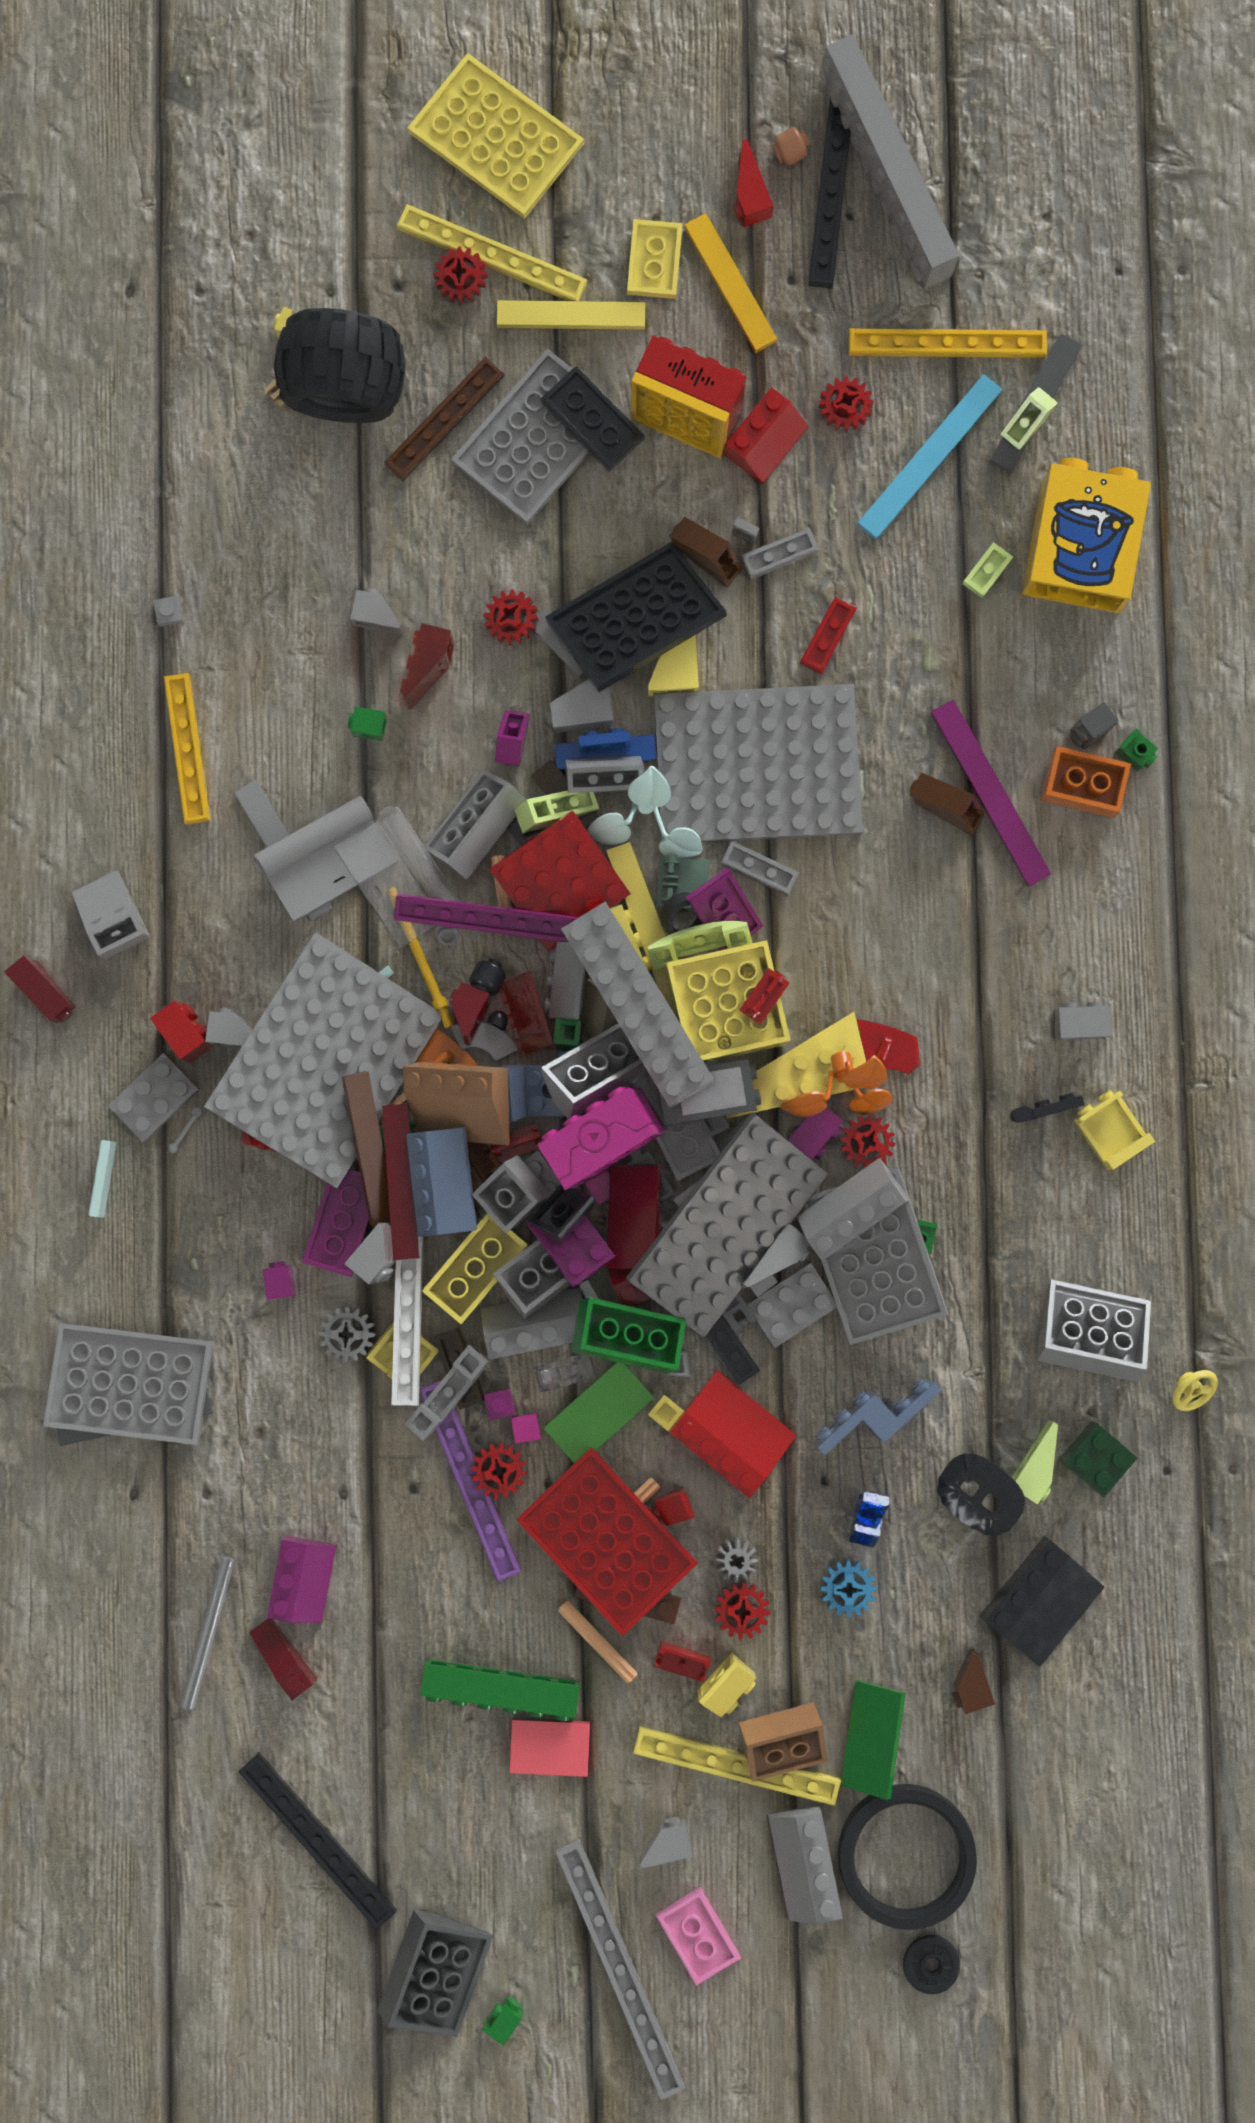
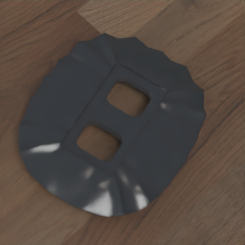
M964 1453L953 1458L938 1478L937 1493L941 1498V1503L960 1522L967 1524L971 1529L978 1530L983 1535L997 1537L1002 1533L1009 1532L1024 1511L1025 1497L1017 1482L996 1464L980 1455ZM966 1478H971L979 1485V1489L973 1496H969L961 1489V1485ZM988 1494H992L1000 1500V1505L995 1512H990L982 1505V1501Z

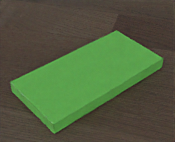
M616 1362L544 1426V1429L575 1463L591 1447L596 1451L653 1400L654 1396L625 1364Z

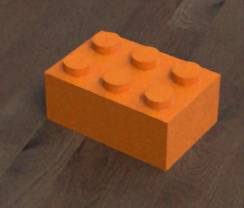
M1056 746L1050 755L1040 801L1114 818L1121 811L1131 763Z

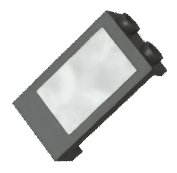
M749 1059L706 1066L715 1082L672 1108L668 1106L660 1093L665 1125L669 1126L677 1123L758 1111L757 1105H761L759 1089L754 1090L753 1080L757 1079L755 1064L750 1065Z

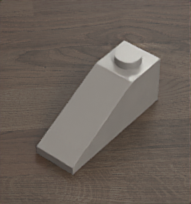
M789 1223L785 1225L773 1244L753 1268L749 1277L742 1283L741 1289L748 1288L798 1261L803 1262L811 1251L808 1249L810 1244L806 1237Z

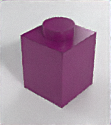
M280 1261L269 1263V1268L262 1269L266 1300L296 1295L292 1265L285 1266V1262Z
M511 1387L484 1394L490 1421L516 1414L517 1411Z

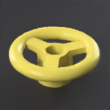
M1208 1370L1183 1374L1178 1379L1177 1387L1172 1396L1175 1408L1180 1411H1191L1204 1405L1217 1389V1376ZM1208 1378L1210 1385L1203 1386L1199 1379ZM1184 1393L1185 1396L1180 1400L1181 1394ZM1203 1394L1199 1399L1189 1403L1193 1398Z

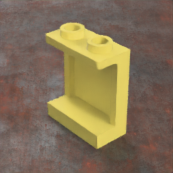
M1111 1090L1107 1091L1098 1098L1100 1101L1093 1107L1090 1104L1086 1105L1077 1112L1079 1116L1074 1119V1122L1107 1170H1114L1156 1142L1150 1133L1146 1134L1121 1098L1123 1095L1121 1091L1114 1093Z

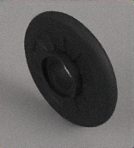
M925 1935L914 1940L907 1948L903 1958V1971L908 1982L916 1990L925 1994H939L948 1990L956 1982L960 1972V1958L956 1948L947 1939L937 1935ZM929 1958H935L939 1962L938 1968L934 1971H928L924 1967L926 1960Z

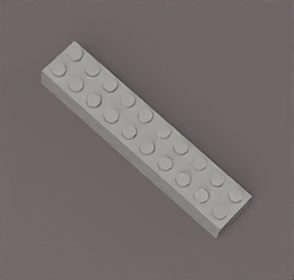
M854 34L827 45L824 58L822 59L821 80L830 89L831 101L834 107H838L841 112V121L844 128H850L852 145L856 151L859 150L862 156V166L865 172H869L872 177L873 189L882 198L883 210L886 216H890L893 221V231L896 237L901 238L903 242L904 254L908 260L911 259L914 265V275L917 281L922 282L924 289L952 277L959 254Z

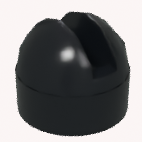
M502 1010L493 1011L486 1023L505 1031L508 1025L507 1014Z

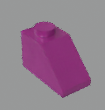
M505 710L497 734L494 762L507 766L520 765L530 714Z

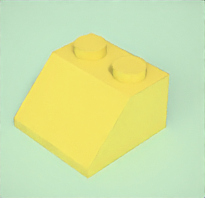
M731 1652L697 1690L698 1700L704 1707L719 1717H722L725 1713L729 1715L738 1705L736 1700L743 1693L747 1695L756 1684L754 1682L756 1679L755 1673Z

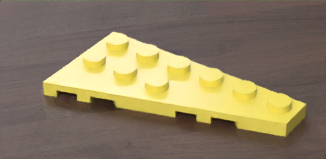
M852 1012L757 1070V1079L753 1080L754 1090L759 1089L761 1105H757L758 1111L726 1115L727 1119L781 1107L780 1104L809 1092H822L825 1095L829 1080L828 1071L833 1070L831 1056L837 1052H849L853 1068L864 1064L866 1059L855 1013ZM834 1078L830 1095L851 1091L854 1088H850L845 1083H841Z

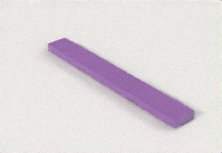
M441 1381L419 1390L424 1402ZM454 1408L435 1430L497 1582L522 1572V1569L491 1494L487 1497L484 1496L485 1488L477 1490L476 1486L480 1482L472 1481L471 1479L472 1476L476 1475V1472L472 1471L470 1467L477 1466V1462L473 1459L475 1456L456 1408Z

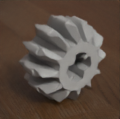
M739 1537L734 1538V1545H731L728 1539L724 1540L727 1549L721 1546L717 1548V1551L723 1556L714 1557L715 1562L722 1563L716 1568L717 1571L723 1572L726 1570L723 1576L725 1580H728L731 1574H733L735 1583H738L739 1575L741 1574L745 1581L748 1580L746 1571L756 1572V1569L750 1564L759 1562L757 1557H751L757 1552L755 1547L747 1549L749 1546L748 1540H745L740 1546ZM734 1554L738 1557L743 1556V1559H740V1565H736L735 1562H729L733 1561L732 1556Z

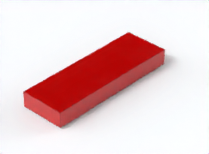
M834 597L800 664L822 675L857 607Z

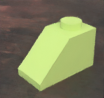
M1037 388L1027 397L1001 435L1020 450L1044 423L1058 403L1042 389Z

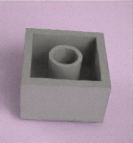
M516 1155L504 1162L472 1196L506 1234L528 1217L551 1193L520 1157Z

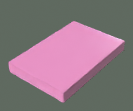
M701 1887L656 1913L659 1923L696 1986L741 1959V1955Z

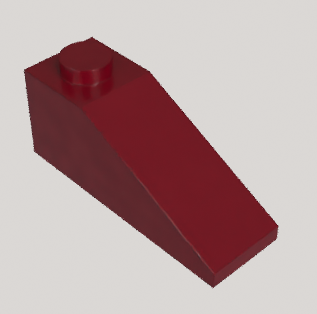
M267 1618L249 1632L276 1681L291 1701L314 1684L317 1677L274 1619Z

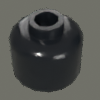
M494 959L483 960L476 964L469 977V983L475 988L488 992L490 996H495L499 993L506 979V974L500 962Z

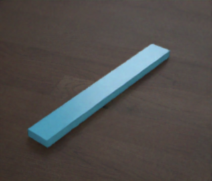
M983 374L864 514L857 525L877 540L996 400L1003 389Z

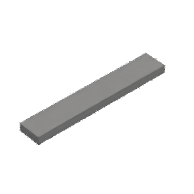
M256 779L234 792L267 847L289 836L288 831ZM328 902L309 913L308 916L311 921H314L334 908Z

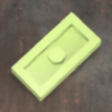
M993 542L962 584L980 598H983L1011 562L1013 556Z

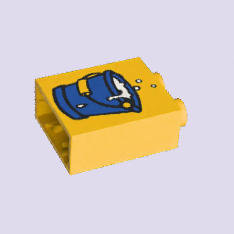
M1062 458L1058 464L1052 463L1041 483L1021 595L1120 613L1131 599L1151 482L1137 479L1138 472L1131 468L1113 467L1106 474L1088 470L1089 464L1082 459Z

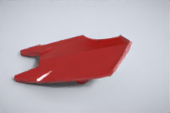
M856 1019L858 1030L861 1032L860 1038L866 1062L875 1055L883 1063L886 1070H898L907 1075L920 1066L917 1037L894 1027Z

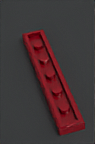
M409 1105L382 1106L393 1260L420 1258L406 1134L411 1133Z

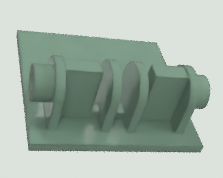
M674 855L659 857L657 907L662 908L665 902L675 894L681 892L692 893L706 883L709 875V859L677 858ZM688 905L683 907L682 909H692L691 905Z

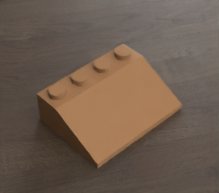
M417 1062L403 1066L404 1093L418 1133L466 1127L467 1142L510 1145L508 1068Z

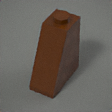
M686 517L673 528L672 533L669 535L673 544L683 555L727 588L743 569L728 541Z
M921 773L918 780L916 779L911 785L909 795L916 805L962 831L973 835L984 816V812L973 794L924 773Z

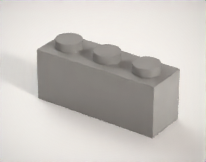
M641 756L565 760L568 793L628 790L630 784L644 773V764Z

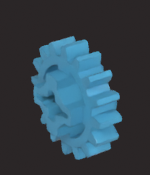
M846 1559L845 1565H841L839 1561H836L837 1568L833 1569L828 1566L829 1576L822 1575L821 1577L826 1582L825 1585H820V1590L826 1592L822 1596V1600H830L827 1607L829 1610L836 1607V1614L838 1616L843 1611H845L847 1618L851 1617L852 1611H855L860 1616V1608L863 1607L869 1610L867 1601H875L871 1592L877 1591V1587L870 1585L875 1578L873 1575L866 1576L869 1569L867 1566L860 1569L861 1563L859 1561H856L854 1566L851 1565L849 1559ZM853 1572L859 1574L863 1578L864 1583L856 1581ZM842 1573V1577L838 1581H833L837 1575ZM850 1582L854 1589H850L849 1594H846L842 1588H845L847 1583ZM832 1594L840 1595L843 1604L837 1602ZM859 1595H863V1597L857 1603L854 1604V1600Z

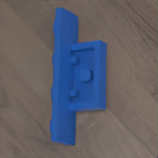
M622 728L611 729L609 733L599 734L598 731H588L583 733L584 736H579V742L555 745L556 766L559 770L566 769L565 760L631 756H641L642 761L656 759L655 738L653 734L630 737L629 731H624Z

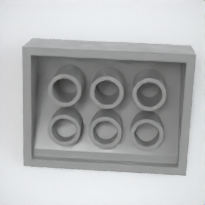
M1051 1279L1039 1334L1037 1361L1138 1382L1147 1371L1151 1301Z

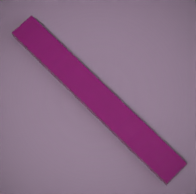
M952 700L931 712L933 719L1027 887L1050 876V870L955 701Z
M399 893L396 894L394 920L558 942H569L561 928L579 918Z

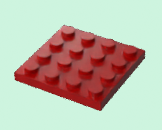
M573 810L489 868L516 908L522 910L581 917L605 901L609 908H612L631 894ZM539 939L548 952L557 946L558 941Z

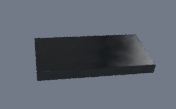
M575 366L540 399L541 403L608 472L645 440V435L578 366Z

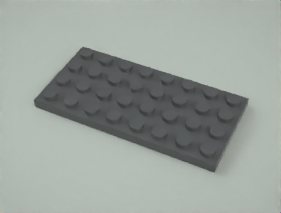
M751 1113L626 1279L677 1318L686 1319V1325L702 1337H705L741 1290L742 1283L749 1277L758 1261L761 1260L785 1225L791 1224L828 1173L756 1114Z

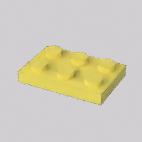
M633 219L627 295L676 299L683 223Z

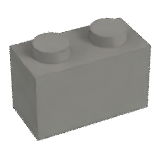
M1087 1002V1007H1077V1003H1062V1008L1054 1010L1056 1040L1102 1039L1112 1036L1110 1006H1102V1002Z

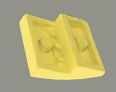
M394 1321L365 1356L366 1359L384 1371L391 1379ZM422 1335L420 1374L439 1352L438 1348Z

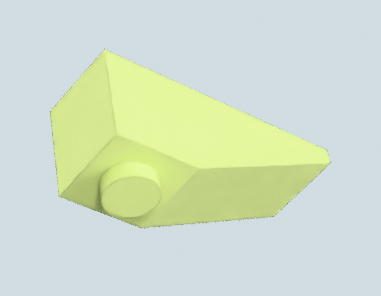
M568 791L527 799L514 810L522 833L549 827L572 810L579 817L597 811L599 806L594 792L568 793Z
M1051 1420L1047 1421L1012 1476L1022 1489L1024 1496L1037 1505L1040 1500L1042 1502L1045 1501L1051 1491L1049 1486L1052 1483L1058 1424Z

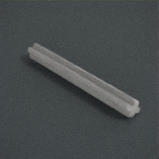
M224 1556L220 1561L180 1704L181 1708L192 1711L196 1706L236 1562L231 1557Z

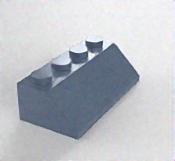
M466 1127L406 1134L418 1237L477 1230Z

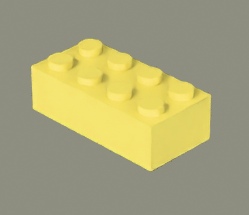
M487 1213L477 1225V1230L472 1231L422 1292L457 1322L463 1324L498 1283L493 1273L525 1250L529 1244L513 1230L505 1234Z

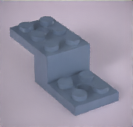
M507 1064L500 1066L501 1068H508L509 1122H514L527 1116H565L547 1093V1085L541 1073V1067L547 1064Z
M928 1378L925 1381L921 1379L911 1388L913 1392L906 1399L901 1397L893 1404L894 1410L892 1412L870 1390L867 1393L862 1391L852 1400L854 1405L848 1411L844 1408L833 1418L836 1421L829 1428L824 1426L814 1436L816 1440L813 1443L826 1455L861 1421L882 1442L886 1443L942 1389Z

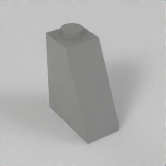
M589 679L550 703L551 711H546L548 726H553L554 733L613 726L609 687L598 692Z

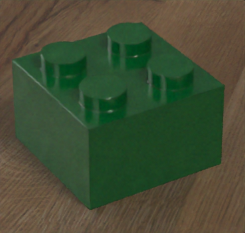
M1091 1421L1058 1460L1097 1494L1105 1497L1137 1460V1457L1102 1426Z

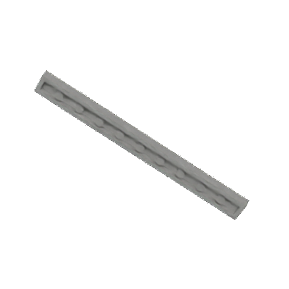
M576 1840L556 1849V1855L660 2099L663 2100L685 2090V2084L581 1840Z

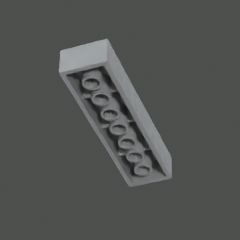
M606 901L561 928L668 1106L672 1108L714 1083V1078Z

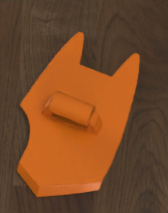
M437 1028L415 1062L478 1066L464 1049H461L455 1041Z

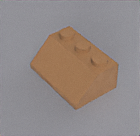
M814 1702L739 1722L741 1740L752 1782L827 1762L823 1725Z

